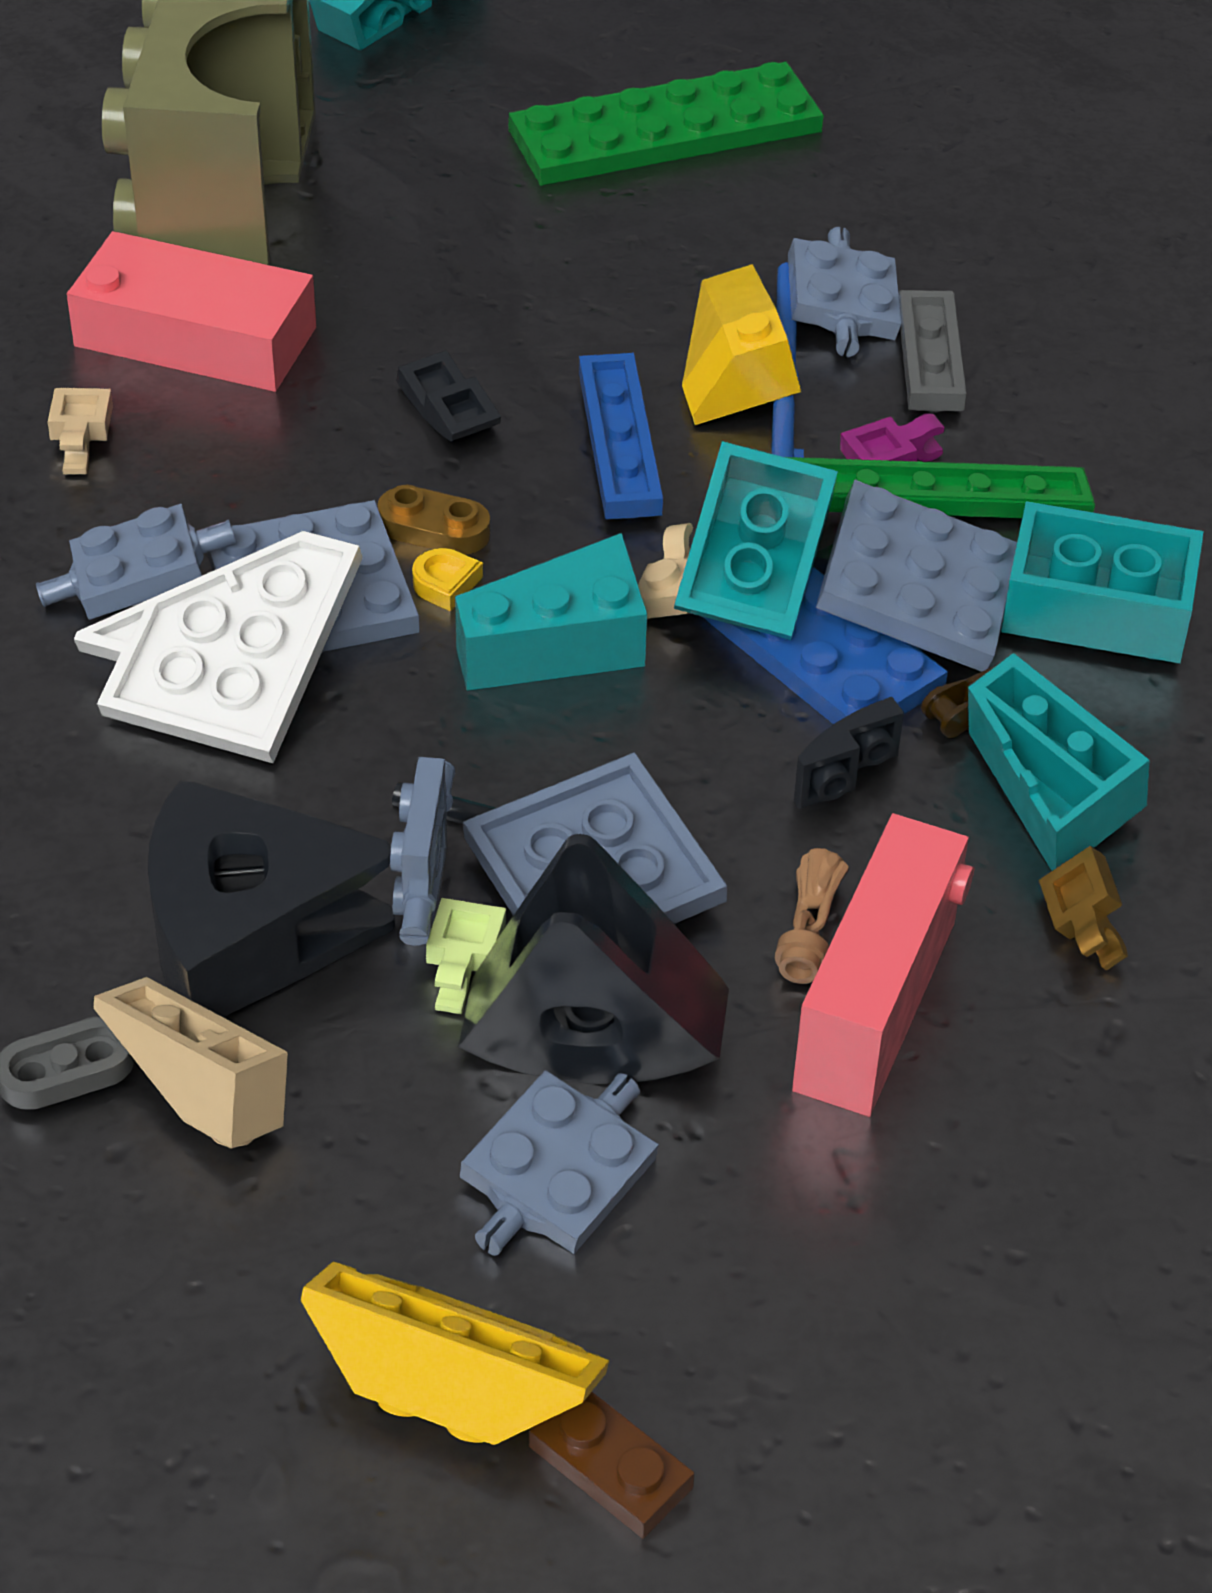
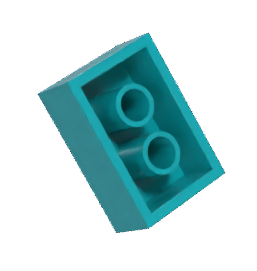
M1026 501L1009 580L1001 632L1180 663L1193 609L1204 531Z

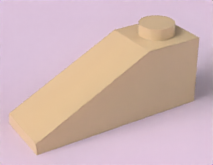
M148 977L94 996V1010L183 1122L210 1136L216 1143L231 1149L247 1145L253 1139L283 1127L287 1051Z

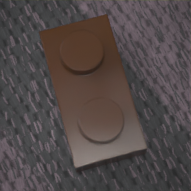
M593 1392L588 1395L583 1403L535 1425L529 1431V1447L642 1539L694 1487L695 1473Z

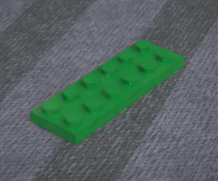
M786 61L781 63L768 62L759 67L738 71H720L715 75L689 80L676 79L667 84L646 88H628L619 93L603 96H584L577 98L575 101L554 105H535L527 110L508 113L509 132L539 185L542 186L822 132L824 115Z

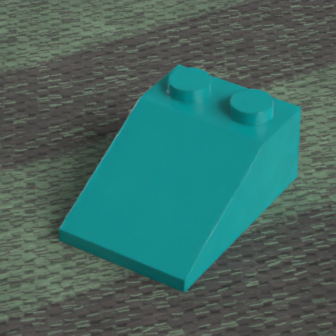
M722 441L679 586L674 609L791 640L828 517L838 471Z

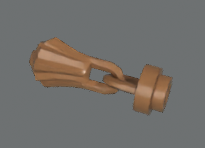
M814 848L809 853L802 855L801 865L796 870L798 902L793 919L794 930L781 935L775 952V961L781 975L787 980L798 984L813 982L827 953L829 945L819 935V930L827 922L834 894L849 871V866L837 853L830 852L825 848ZM807 909H819L816 920Z

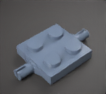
M840 227L831 229L828 233L829 243L821 240L808 241L793 238L788 252L792 320L819 325L833 331L836 334L837 353L843 356L846 349V357L854 356L859 351L858 336L870 335L890 340L896 339L901 326L895 258L884 256L875 251L851 249L850 233L846 228H843L842 233H840Z
M182 504L169 508L156 507L143 512L138 518L111 527H94L86 531L81 537L69 540L73 557L69 573L41 583L38 582L36 583V588L44 607L78 596L90 620L142 603L201 577L200 565L204 558V553L231 544H237L229 519L195 531V528L188 523Z
M418 757L414 783H403L401 788L399 819L400 822H407L404 832L394 831L392 837L390 868L391 871L402 872V876H396L392 905L393 915L403 916L399 937L404 943L412 946H420L427 943L437 912L447 852V812L452 808L453 804L451 790L453 778L455 777V767L445 761V759Z
M545 1070L461 1162L460 1178L487 1195L498 1210L483 1228L475 1234V1240L483 1250L489 1245L488 1253L494 1256L499 1255L502 1248L520 1228H524L528 1231L546 1235L572 1254L578 1251L656 1160L659 1144L625 1123L619 1116L632 1100L640 1094V1089L632 1078L626 1084L627 1075L617 1074L604 1092L597 1099H593L581 1094Z

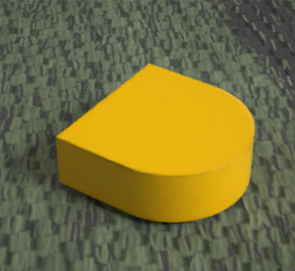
M438 548L424 552L413 563L414 591L422 599L451 611L455 607V596L472 590L483 578V562L452 549Z

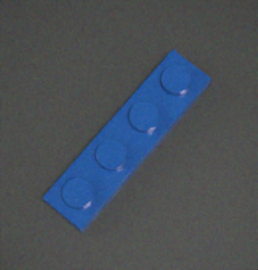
M634 353L579 356V377L605 519L662 516L663 495Z

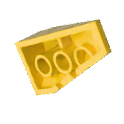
M753 264L704 279L701 282L682 382L683 392L695 425L801 392L788 338L777 310Z

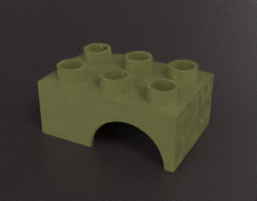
M142 0L144 27L129 26L123 42L122 71L125 88L108 87L105 92L102 108L104 149L107 154L129 155L131 179L120 178L116 184L113 203L114 232L270 265L264 185L299 183L316 114L309 0Z

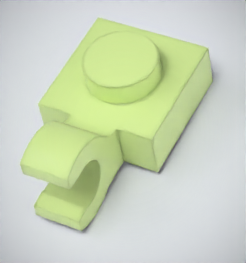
M441 898L426 943V963L439 965L435 978V987H440L435 1003V1010L462 1014L467 1000L471 972L478 970L506 928V908Z

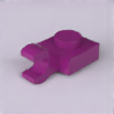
M934 414L919 416L912 422L898 426L890 416L842 432L840 450L847 459L916 462L918 459L919 461L928 462L943 454L942 447L933 436L944 433L945 427Z

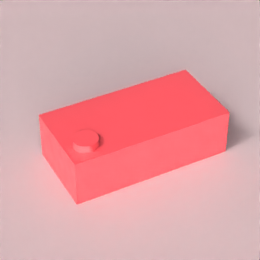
M114 231L111 232L67 292L75 347L273 392L277 391L317 327L314 280L311 274Z
M892 813L802 1003L793 1092L867 1117L871 1116L955 924L958 904L963 905L968 895L974 875V867L965 864L968 836Z

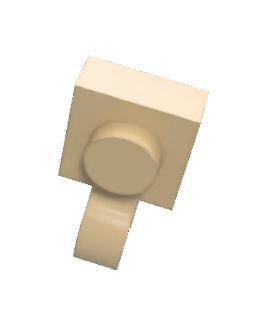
M54 389L48 417L50 440H60V450L65 451L63 474H87L89 467V442L92 440L107 441L113 410L111 389Z
M691 523L672 525L666 528L663 536L664 559L647 564L639 581L638 587L647 612V619L688 614L687 612L674 609V604L691 549L689 547V537L693 530Z

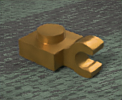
M1089 846L1039 879L1055 930L1070 940L1075 937L1078 947L1084 956L1088 957L1096 952L1100 964L1105 970L1128 957L1127 949L1121 936L1107 917V915L1123 905L1107 860L1103 854Z

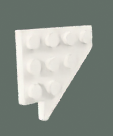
M302 531L77 631L74 641L80 652L117 661L97 703L102 716L274 763L363 559L360 547L355 544Z

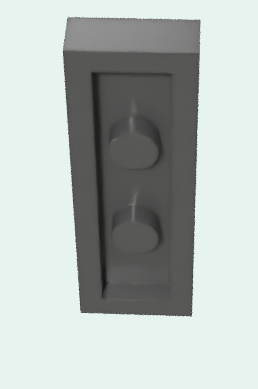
M900 290V331L909 410L929 412L964 411L966 386L954 291Z

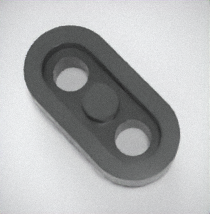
M101 1017L87 1018L19 1039L6 1046L0 1052V1094L7 1103L20 1109L46 1107L119 1083L131 1072L135 1060Z

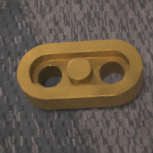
M413 485L397 486L386 491L379 498L378 511L388 537L391 539L430 549H452L465 555L481 550L489 542L490 515L488 510L476 501Z

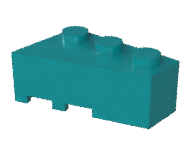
M621 533L455 596L456 650L467 691L645 667L647 612Z
M1016 654L1010 655L968 687L969 734L1051 871L1087 847L1092 846L1094 848L1147 806L1150 760Z

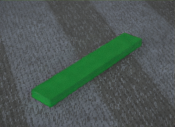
M785 457L838 471L829 512L843 511L846 497L854 480L873 487L886 489L893 495L927 508L940 510L948 516L1023 518L1026 501L1093 512L1095 508L1088 479L1082 467Z

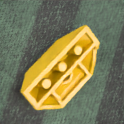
M334 1261L303 1287L301 1302L354 1394L378 1402V1405L390 1414L402 1417L416 1416L444 1426L451 1435L463 1441L474 1443L487 1442L496 1445L583 1403L607 1372L608 1359L593 1353H587L583 1347L555 1334L421 1286L379 1274H362L351 1266Z

